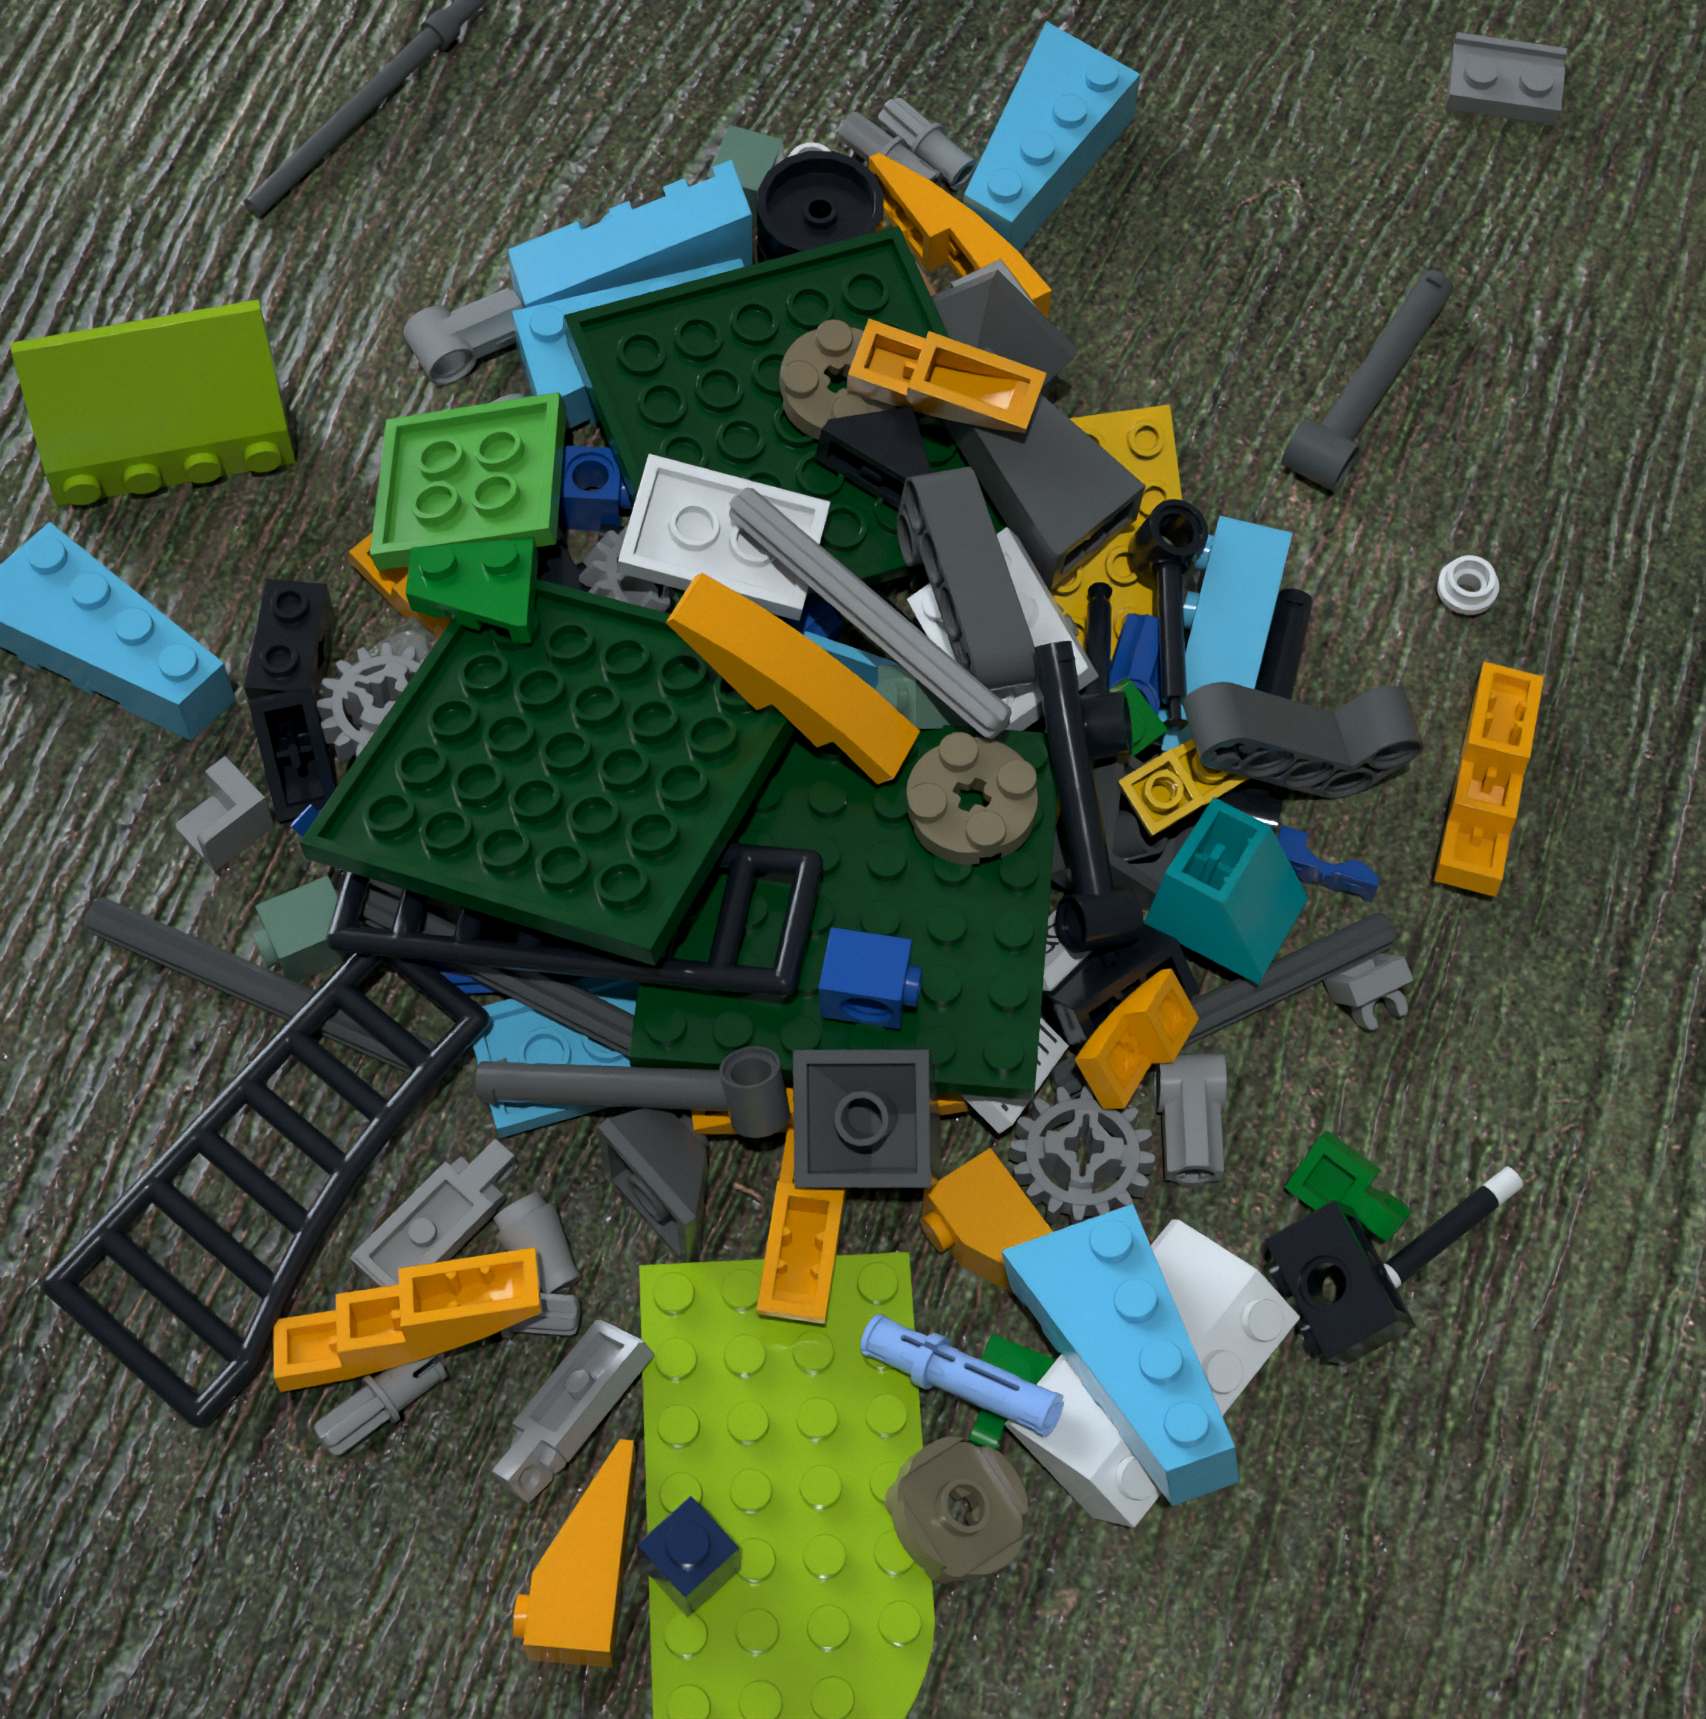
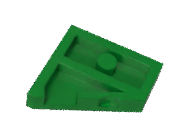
M534 537L412 547L406 585V596L411 610L435 618L449 617L459 625L478 631L484 623L508 629L512 641L522 644L532 643L539 557Z

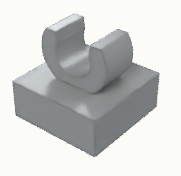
M1376 953L1323 978L1331 1001L1352 1006L1353 1019L1363 1029L1374 1030L1378 1028L1377 1020L1373 1014V1006L1380 998H1383L1390 1015L1401 1017L1407 1014L1408 1005L1406 998L1397 988L1414 980L1403 956Z

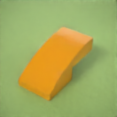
M1172 969L1160 970L1121 1002L1096 1029L1075 1058V1062L1103 1109L1125 1108L1150 1065L1174 1062L1199 1020Z

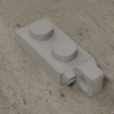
M494 1139L470 1164L463 1157L458 1158L451 1165L445 1161L352 1254L350 1260L353 1266L378 1288L398 1285V1268L449 1261L496 1213L495 1209L505 1200L504 1194L499 1189L518 1170L515 1156L497 1139Z
M601 1319L599 1321L595 1320L512 1422L518 1431L510 1445L511 1448L492 1470L494 1476L511 1494L529 1504L552 1481L553 1474L558 1473L565 1467L566 1462L571 1460L655 1355L643 1340Z

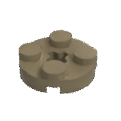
M831 319L824 321L818 326L817 330L807 332L799 337L787 350L780 369L779 387L784 399L782 406L787 417L803 433L819 440L821 430L828 419L891 410L897 407L848 391L845 388L839 390L837 394L828 389L830 384L829 376L841 375L848 377V372L864 332L860 329L849 327L841 320Z
M956 732L945 736L939 746L929 750L921 757L908 779L906 788L907 811L909 819L914 825L916 837L932 854L956 864H980V858L992 857L1001 853V858L1015 852L1027 840L1036 821L1038 808L1036 771L1016 751L995 740L981 737L973 738L971 735L963 732ZM965 790H978L983 793V798L989 804L986 807L975 804L970 811H965L960 808L961 797L958 794Z
M950 1436L938 1439L910 1456L900 1468L895 1483L888 1488L885 1496L886 1508L892 1516L894 1528L902 1546L910 1557L920 1567L924 1568L925 1573L930 1579L942 1584H948L953 1581H977L1009 1564L1022 1548L1025 1536L1020 1538L1023 1529L1022 1516L1029 1513L1025 1487L1017 1471L1007 1458L986 1444L978 1448L968 1442H959L964 1439L963 1437ZM949 1494L956 1501L964 1497L969 1501L972 1510L965 1516L969 1526L956 1521L950 1514L948 1509Z

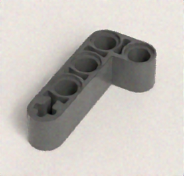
M963 467L907 477L897 515V535L901 554L907 566L924 564L956 662L990 691L1035 683L1037 680V670L1035 669L1036 664L1033 652L1035 646L974 470L971 467Z
M1216 682L1201 686L1189 693L1182 702L1202 765L1325 798L1338 799L1358 794L1415 759L1424 749L1405 691L1399 686L1390 685L1369 690L1335 712L1230 682Z

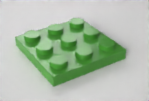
M560 392L386 419L370 556L377 570L408 567L412 547L534 537L537 547L555 545L566 422V406Z

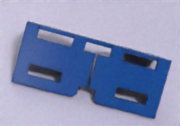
M1281 825L1278 841L1297 877L1302 879L1301 882L1310 885L1312 881L1322 882V884L1330 886L1329 890L1339 892L1341 890L1362 896L1365 901H1373L1379 886V877L1366 863L1351 860L1334 865L1321 861L1305 846L1309 833Z

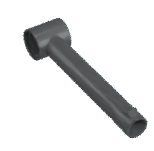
M1435 270L1424 272L1321 424L1306 417L1297 427L1285 449L1281 465L1332 492H1336L1340 488L1360 450V444L1352 441L1415 349L1431 322L1436 318L1453 293V284L1446 275Z
M748 1046L733 1051L722 1061L719 1070L549 1063L528 1064L508 1062L507 1058H503L498 1061H481L475 1076L477 1098L480 1101H488L495 1106L497 1102H533L540 1104L728 1111L732 1128L738 1134L750 1138H761L777 1133L790 1119V1107L780 1059L774 1051L761 1046Z

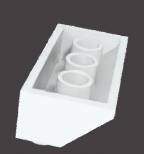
M1172 1219L1151 1244V1248L1223 1416L1300 1319V1316L1259 1270L1182 1221ZM1061 1354L1037 1383V1386L1052 1392H1058L1064 1396L1062 1399L1064 1401L1062 1414L1051 1434L1047 1437L1040 1436L1035 1431L1009 1419L1005 1422V1425L1092 1518L1135 1528L1162 1492L1121 1438L1118 1428L1100 1404L1097 1406L1083 1387L1081 1378L1064 1355Z

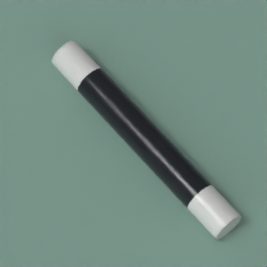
M1504 1167L1386 1261L1383 1265L1396 1289L1523 1188L1520 1176L1512 1168Z

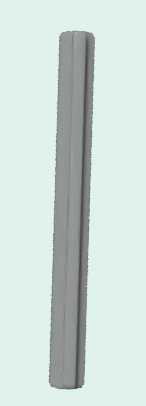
M745 488L739 495L733 496L729 503L731 507L729 516L733 521L985 738L993 739L1008 727L1012 711L1007 704L753 488Z

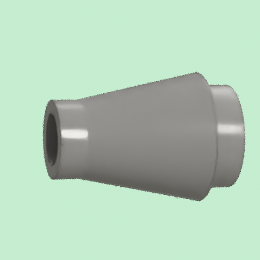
M540 1192L529 1194L515 1201L493 1218L500 1231L496 1235V1239L507 1251L536 1247L540 1288L543 1293L558 1294L581 1279V1275L574 1265L555 1204H547Z

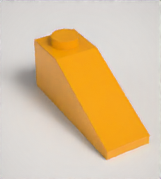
M991 1147L940 1179L931 1188L924 1190L923 1216L919 1220L931 1244L939 1252L948 1249L960 1266L1015 1295L1010 1288L1001 1250L1052 1233L1053 1231Z
M619 1439L532 1572L530 1594L517 1595L513 1619V1637L524 1638L523 1646L529 1661L613 1668L637 1462L634 1440Z

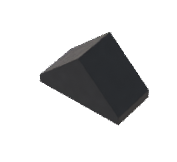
M913 406L828 419L821 430L815 459L898 509L906 478L932 473Z
M309 686L249 699L250 712L277 822L297 818L309 805H312L317 811L322 810L336 787L312 687Z

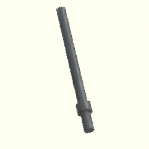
M455 0L445 10L437 9L421 24L422 32L244 200L246 208L253 215L260 218L436 49L445 50L461 34L460 27L485 4V0Z

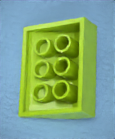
M259 299L10 343L12 358L44 473L57 506L68 504L86 505L101 498L129 493L147 494L162 487L190 482L207 483L216 480L218 477L250 471L268 472L276 469L278 466L296 463L285 402Z

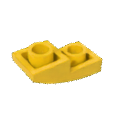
M1191 738L1175 749L1171 748L1118 780L1117 785L1149 836L1152 837L1208 805L1213 797L1218 799L1251 778L1202 765L1194 740Z

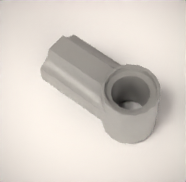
M508 288L452 312L443 306H431L417 312L408 320L404 327L403 335L431 383L448 385L464 378L475 366L476 359L516 342L512 311L523 309V306L514 290L510 291Z
M1179 1053L1174 1062L1155 1063L1154 1099L1156 1111L1162 1112L1165 1180L1174 1181L1180 1186H1203L1209 1182L1222 1180L1224 1174L1221 1113L1224 1112L1226 1105L1227 1072L1223 1053Z

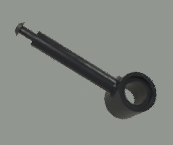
M1170 499L1159 503L1131 537L1128 545V556L1134 569L1144 578L1157 582L1162 702L1169 707V720L1164 721L1163 724L1172 732H1179L1188 725V721L1182 719L1181 704L1187 696L1182 574L1188 570V565L1205 546L1208 539V526L1202 513L1190 503L1178 499ZM1162 536L1167 538L1174 546L1168 544Z
M1097 582L1088 588V595L1093 600L1087 605L1085 653L1099 677L1085 686L1084 694L1081 695L1092 759L1132 755L1133 751L1132 723L1127 694L1125 691L1110 692L1112 605L1107 599L1112 595V588L1106 583Z

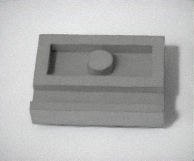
M1461 32L1456 33L1452 48L1453 56L1445 109L1557 125L1562 108L1565 77L1564 64L1567 48Z

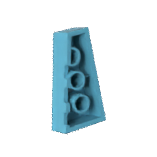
M1046 21L964 193L963 204L978 214L1019 252L1134 119L1140 74Z
M732 159L712 167L715 177L690 187L685 178L663 187L665 197L637 208H633L630 201H626L609 208V213L593 226L586 228L585 225L577 221L508 249L512 286L523 308L739 258L742 259L744 267L753 265L752 213Z
M739 258L512 311L517 353L530 396L560 392L566 406L565 431L585 421H588L590 425L600 422L564 333V315L744 267L742 259Z
M1219 516L1215 536L1208 535L1205 546L1197 554L1194 570L1205 572L1201 592L1188 591L1183 609L1184 628L1191 630L1185 651L1187 695L1201 686L1216 682H1230L1255 689L1292 532ZM1181 704L1182 719L1187 720L1183 705ZM1160 707L1157 716L1162 722L1169 720V709ZM1189 724L1179 732H1172L1168 729L1151 744L1162 746L1160 755L1171 748L1175 749L1193 738Z
M51 522L46 524L0 564V647L17 654L19 661L38 670L45 667L70 679L73 686L91 695L96 691L119 702L122 709L190 741L236 700L225 665L221 660Z
M1133 1204L1001 1250L1012 1291L1023 1306H1027L1041 1324L1043 1333L1057 1352H1061L1081 1378L1083 1387L1097 1406L1100 1404L1118 1428L1121 1438L1172 1506L1240 1482L1235 1445Z

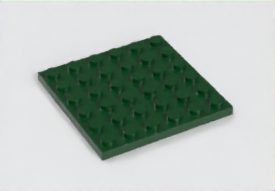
M900 226L564 315V333L633 503L636 500L648 455L652 454L829 501L830 505L819 545L868 587L926 570L924 564L907 566L903 559L897 535V515L899 509L815 459L819 440L803 433L790 421L782 406L784 399L779 387L780 369L789 347L799 337L807 332L817 330L818 326L827 320H841L849 327L864 331L868 319H872L925 339L928 331L949 338ZM841 375L829 376L830 384L828 389L837 394L842 388H847V377ZM915 412L932 473L970 467L942 420L938 417ZM978 480L995 532L998 534L1008 526ZM667 586L676 606L685 590ZM808 586L804 606L825 600Z
M537 579L532 643L522 644L512 641L508 629L484 623L478 631L459 625L452 619L299 843L305 858L655 966L796 727L773 704L756 710L666 623L671 614Z
M944 725L941 729H918L920 733L894 779L880 784H876L834 742L816 747L799 729L795 728L728 842L814 850L823 858L822 874L796 990L789 996L781 997L639 982L629 1050L630 1066L719 1070L722 1061L733 1051L748 1046H761L771 1049L778 1055L784 1080L793 1081V1050L931 1049L934 1084L937 1093L1034 1101L1058 799L1048 734L1044 732L1004 730L991 739L1016 751L1036 771L1037 817L1031 834L1015 852L1001 858V853L992 857L980 858V864L963 865L946 861L932 854L919 842L907 811L906 788L909 776L916 763L929 750L939 746L945 736L956 732H963L971 735L973 738H985L975 728ZM965 790L958 794L961 797L960 808L965 811H970L975 804L983 807L989 804L983 798V793L978 790ZM714 866L677 928L670 958L708 962L729 868ZM756 872L736 957V965L773 968L794 875ZM831 927L912 939V965L923 966V976L917 1007L905 1005L901 1029L820 1017L818 988Z

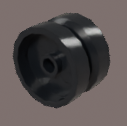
M806 151L786 157L766 173L757 190L758 263L883 230L884 192L875 174L857 159L835 151Z

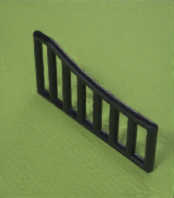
M728 842L714 865L715 867L729 868V873L708 962L670 958L677 930L655 966L585 944H580L579 949L545 946L543 943L546 932L520 925L516 943L480 939L487 914L461 907L453 936L418 933L428 896L406 889L402 890L391 930L357 927L370 878L345 871L327 931L326 942L332 950L339 952L785 997L791 995L797 987L822 874L823 858L814 850ZM756 872L794 875L773 968L735 964Z
M352 953L45 1276L42 1282L44 1293L191 1426L195 1428L208 1426L258 1372L274 1337V1325L283 1317L321 1239L359 1179L439 1079L486 1030L490 1023L489 1013L426 960ZM382 959L457 1020L431 1050L356 988ZM337 1007L412 1069L411 1073L388 1100L310 1036ZM291 1055L370 1121L346 1153L265 1085ZM245 1104L330 1175L309 1210H306L218 1134ZM199 1153L294 1235L275 1273L172 1184V1181ZM152 1203L262 1299L244 1339L124 1234ZM104 1254L112 1259L228 1363L200 1394L76 1284Z

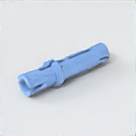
M879 1313L869 1321L864 1330L860 1343L861 1354L911 1375L912 1383L928 1390L933 1386L938 1387L983 1409L1023 1425L1043 1437L1051 1434L1060 1419L1064 1406V1401L1062 1400L1064 1396L1062 1394L1037 1386L999 1367L951 1347L950 1339L934 1332L926 1336Z

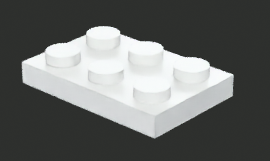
M649 454L618 559L616 573L685 591L695 576L704 573L760 605L770 613L800 621L809 585L730 518L729 511L731 507L729 503L734 495H739L745 488H753L820 544L830 502Z
M1006 527L996 535L1034 646L1072 641L1073 652L1076 658L1075 664L1079 690H1081L1099 676L1018 536ZM929 583L909 597L907 601L927 637L955 660L931 584ZM1038 676L1035 683L991 691L1011 708L1010 724L1005 730L1023 731L1044 716L1043 697L1039 687Z

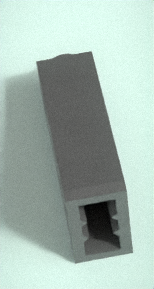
M986 347V348L984 349V351H987V352H990V353H992V354H995V353H994L992 350H990L988 347ZM1041 393L1025 433L991 429L940 418L968 464L974 470L975 475L1008 528L1018 536L1044 583L1050 589L1137 520L1145 485Z

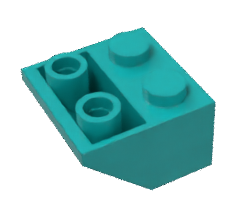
M1213 797L1166 870L1144 924L1176 938L1180 944L1259 985L1309 898L1272 827Z

